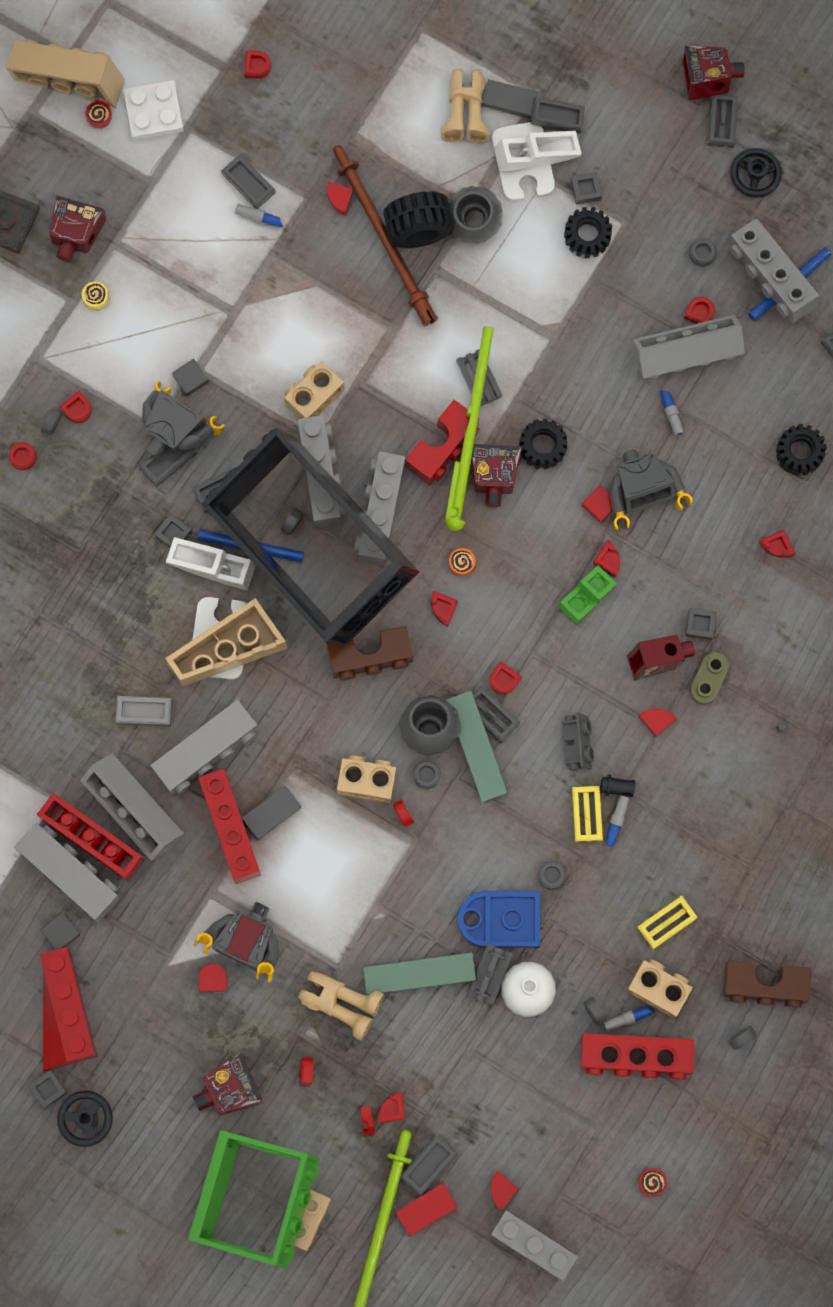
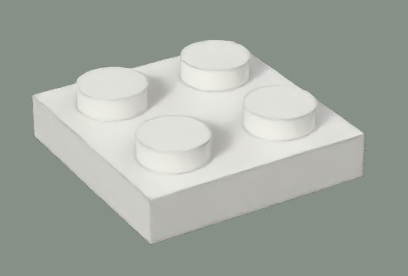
M174 80L123 89L133 141L184 132Z

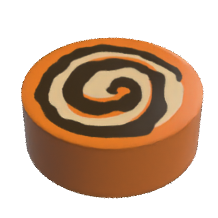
M458 548L451 553L449 567L454 574L466 576L475 568L476 559L470 550Z

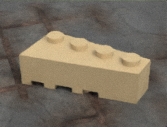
M15 40L6 65V69L15 80L47 88L50 84L54 89L70 95L71 90L85 96L86 100L94 102L96 97L107 100V104L115 108L125 82L110 56L103 52H95L94 54L85 52L80 48H72L71 50L56 44H49L47 46L33 40H25V42Z
M255 598L165 659L168 667L182 687L285 650L287 645L285 639Z

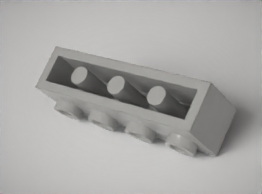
M757 218L731 235L730 251L735 259L742 260L746 265L745 269L752 279L756 278L761 284L762 292L767 298H772L775 301L777 310L782 317H788L793 324L818 307L819 294Z
M735 315L633 339L636 365L643 379L657 378L661 374L669 372H681L686 368L697 365L706 366L714 361L730 360L738 355L745 354L742 326Z
M324 415L297 419L301 444L341 486L339 473L333 474L332 464H337L335 448L329 449L328 439H333L331 424L325 423ZM305 468L315 529L341 525L340 515H345V511Z
M379 451L378 459L372 458L369 474H373L374 479L373 484H367L364 499L369 500L368 509L363 511L389 538L405 456ZM364 531L362 536L357 535L354 551L359 552L358 561L384 566L386 555Z
M237 699L150 766L171 795L176 792L181 794L192 785L190 781L198 775L201 777L210 773L213 770L212 765L218 760L225 761L235 753L234 748L239 744L243 743L246 745L257 736L255 732L259 730L258 725Z
M113 753L92 764L81 778L82 784L151 861L171 850L184 834Z
M36 823L14 848L93 920L99 923L119 901L120 898L116 894L118 888L107 878L102 882L95 876L98 870L87 860L82 864L76 859L75 856L78 853L68 843L62 846L57 842L55 838L58 835L49 826L45 825L42 828Z

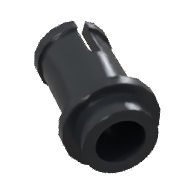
M610 774L607 777L602 776L600 792L605 793V796L615 794L633 797L635 780L612 778Z

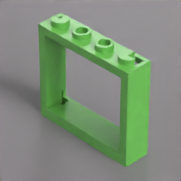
M220 1130L188 1240L288 1269L289 1263L293 1260L295 1254L294 1245L297 1235L302 1230L304 1210L311 1199L310 1189L313 1179L316 1178L319 1171V1158ZM240 1145L300 1162L273 1256L212 1238Z

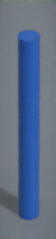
M824 247L799 269L802 275L807 277L832 255L830 250ZM766 297L748 313L749 317L756 321L775 304V301L772 298Z
M199 530L198 540L241 549L228 535ZM260 543L271 556L298 562L303 561L304 552Z

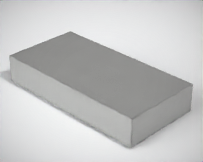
M117 696L116 724L170 726L172 699Z

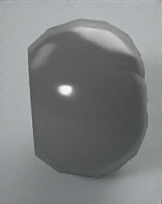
M469 186L462 188L448 200L454 225L452 233L462 242L476 244L486 242L498 232L502 225V204L494 193L485 187ZM477 210L482 213L484 221L478 227H471L467 224L466 217L469 212Z
M432 695L420 697L410 702L401 715L399 722L401 735L407 746L419 754L427 756L443 753L448 750L460 733V722L456 709L442 698ZM426 724H432L436 726L438 733L424 734L421 732V728Z

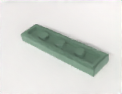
M468 691L446 699V702L450 703L458 713V720L460 722V733L458 736L481 801L485 802L507 794L508 791L473 692Z
M473 953L363 967L366 995L374 991L390 993L477 981Z

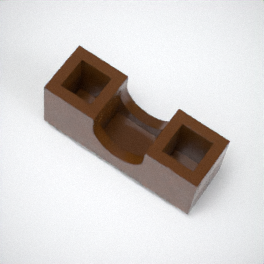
M402 626L380 631L381 647L376 653L371 655L359 652L355 646L354 638L344 648L327 643L333 677L344 681L355 678V674L366 672V675L381 673L383 668L393 667V670L408 667V663L413 662V655L407 627Z
M727 961L725 963L723 997H730V1002L746 1003V999H757V1004L774 1005V1001L785 1002L786 1007L801 1008L802 1003L809 1001L811 968L783 965L780 968L777 984L774 986H764L756 978V963Z

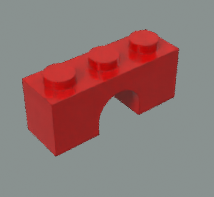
M453 400L438 418L437 427L446 433L448 437L447 442L442 446L432 447L423 440H420L405 459V468L429 486L434 480L439 482L447 471L446 465L450 460L455 462L462 453L464 436L470 420V416H466L468 409L456 400ZM478 417L476 435L478 434V432H479V430H480V428H478V426H479V417Z

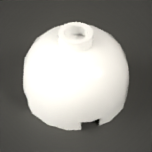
M521 962L512 966L505 974L501 984V995L506 1007L514 1014L522 1017L537 1016L544 1013L552 1005L556 994V984L551 972L543 965L535 962Z

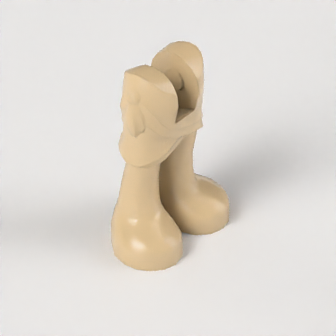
M454 69L450 81L449 95L451 114L449 121L441 129V139L449 143H457L463 139V110L465 102L469 104L467 140L474 144L486 143L489 141L490 133L488 127L482 122L481 117L482 92L485 87L484 77L480 70H472L471 88L462 87V70Z
M311 971L307 980L317 987L323 988L320 997H318L316 994L302 989L298 995L302 1005L311 1010L322 1011L330 1017L334 1016L352 1028L353 1036L362 1041L373 1019L337 1004V998L375 1017L384 998V993L374 991L369 995L360 994L345 987V983L336 981L322 973Z

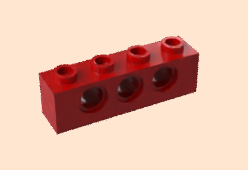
M221 769L198 777L235 885L261 876L225 770Z
M54 793L51 794L37 813L41 821L127 882L130 881L144 862L142 855Z
M585 1033L581 1035L580 1069H586V1074L603 1075V1070L614 1071V1076L630 1077L631 1072H642V1077L658 1078V1074L663 1073L670 1074L669 1079L686 1080V1075L693 1074L694 1039ZM603 1049H613L617 1055L616 1061L613 1063L605 1062L601 1055ZM632 1050H640L643 1053L644 1061L642 1064L636 1065L631 1062L629 1055ZM666 1051L671 1055L672 1062L669 1066H662L658 1062L657 1055L659 1052Z

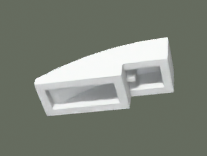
M576 131L529 133L525 138L501 139L494 147L500 172L551 165L582 155Z
M175 537L166 559V563L246 591H248L256 567L250 559L227 554L224 550Z

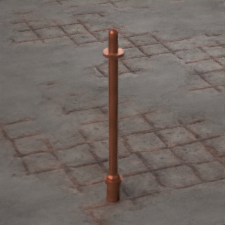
M336 145L333 148V152L341 165L337 174L348 178L410 294L409 305L415 308L424 327L429 325L428 322L433 324L438 320V316L428 301L429 296L427 292L419 290L397 247L390 243L388 231L355 171L359 167L358 161L350 162L343 147Z

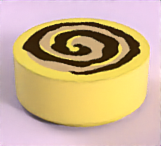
M90 282L82 290V299L88 308L98 310L107 304L109 294L107 288L102 283Z

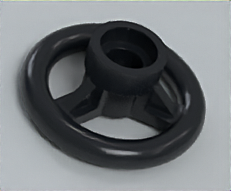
M751 148L736 156L731 165L730 176L739 192L749 197L758 198L771 194L779 186L782 178V169L778 159L772 153L760 148ZM751 156H760V157H754V158H752L750 161H748V160L746 159V158L751 157ZM739 166L747 171L751 179L749 188L739 179ZM753 169H759L761 173H755ZM774 172L771 184L766 188L757 190L759 180L765 177L766 174Z
M78 1091L71 1094L63 1101L57 1114V1125L61 1135L69 1143L79 1147H90L100 1143L109 1134L113 1123V1113L108 1101L93 1091ZM78 1100H93L88 1108H83L77 1113L67 1112L68 1108ZM101 1107L105 1120L102 1129L96 1135L94 1131L98 1123L96 1112ZM84 1114L90 1115V1122L87 1124H82L81 1117ZM66 1121L75 1122L79 1129L85 1131L87 1138L83 1139L74 1136L68 1130Z

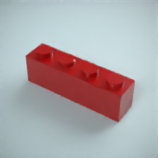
M63 947L40 954L43 966V1072L50 1069L95 1058L97 1053L70 949Z

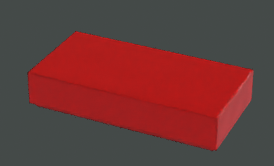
M444 1183L395 1213L410 1237L456 1209L457 1205Z

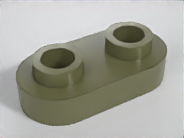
M713 652L703 659L690 689L691 697L696 703L707 705L715 700L729 669L728 660L724 655ZM711 662H718L720 664V669H713L711 667ZM705 685L709 688L710 692L704 694L700 691V687Z

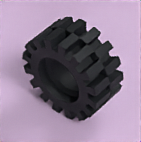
M582 207L581 212L578 209L575 210L574 215H570L568 222H566L564 232L566 246H570L569 250L572 253L576 251V256L581 257V254H585V258H590L592 254L594 257H597L599 252L604 253L606 247L610 244L612 223H609L610 219L608 216H603L604 212L602 210L595 212V207H591V211L587 210V207ZM591 224L595 226L598 230V236L592 241L581 239L578 230L582 225Z
M798 424L796 428L793 425L788 431L785 430L776 447L777 460L781 461L780 466L787 468L786 472L794 471V475L799 476L800 473H803L804 476L808 475L810 471L814 472L820 466L826 454V444L823 443L824 437L819 436V430L813 431L810 425L805 428L803 424ZM796 441H804L810 446L811 455L805 459L796 458L791 452V445Z

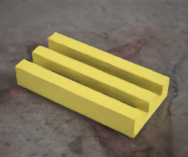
M600 786L572 787L575 842L602 841ZM589 792H594L596 835H591ZM578 793H583L585 835H581Z
M680 896L640 924L637 929L642 933L651 949L654 950L698 917L683 896ZM679 904L682 905L683 909L648 933L646 928ZM687 913L690 916L658 940L654 941L652 938Z

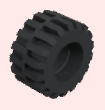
M425 191L408 194L394 200L384 208L383 214L389 240L396 247L417 248L427 246L444 239L454 230L447 197L440 192Z

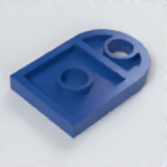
M483 891L472 894L462 903L458 913V927L462 936L469 943L478 947H486L489 943L496 947L540 948V892ZM468 912H474L479 916V923L474 927L467 926L463 921L464 915Z

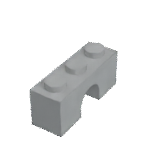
M504 1211L490 1234L560 1281H564L578 1256L508 1211Z

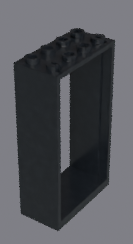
M276 427L263 436V442L256 449L246 453L243 458L244 461L237 468L230 470L225 475V480L219 487L209 491L206 500L201 505L326 643L344 648L419 571L294 436ZM290 452L391 561L332 622L329 621L232 514L235 507Z

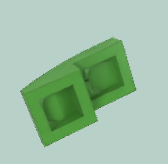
M597 566L559 603L558 607L577 625L611 592L617 583L603 569Z

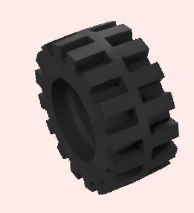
M543 418V421L537 419L534 420V423H529L523 429L520 437L519 446H522L521 456L523 460L526 459L527 464L530 466L534 465L536 469L543 467L545 470L550 466L552 468L557 466V463L563 460L567 450L566 432H563V427L556 425V421L552 420L549 422L545 418ZM538 435H548L553 439L555 446L551 452L542 454L534 450L532 441Z

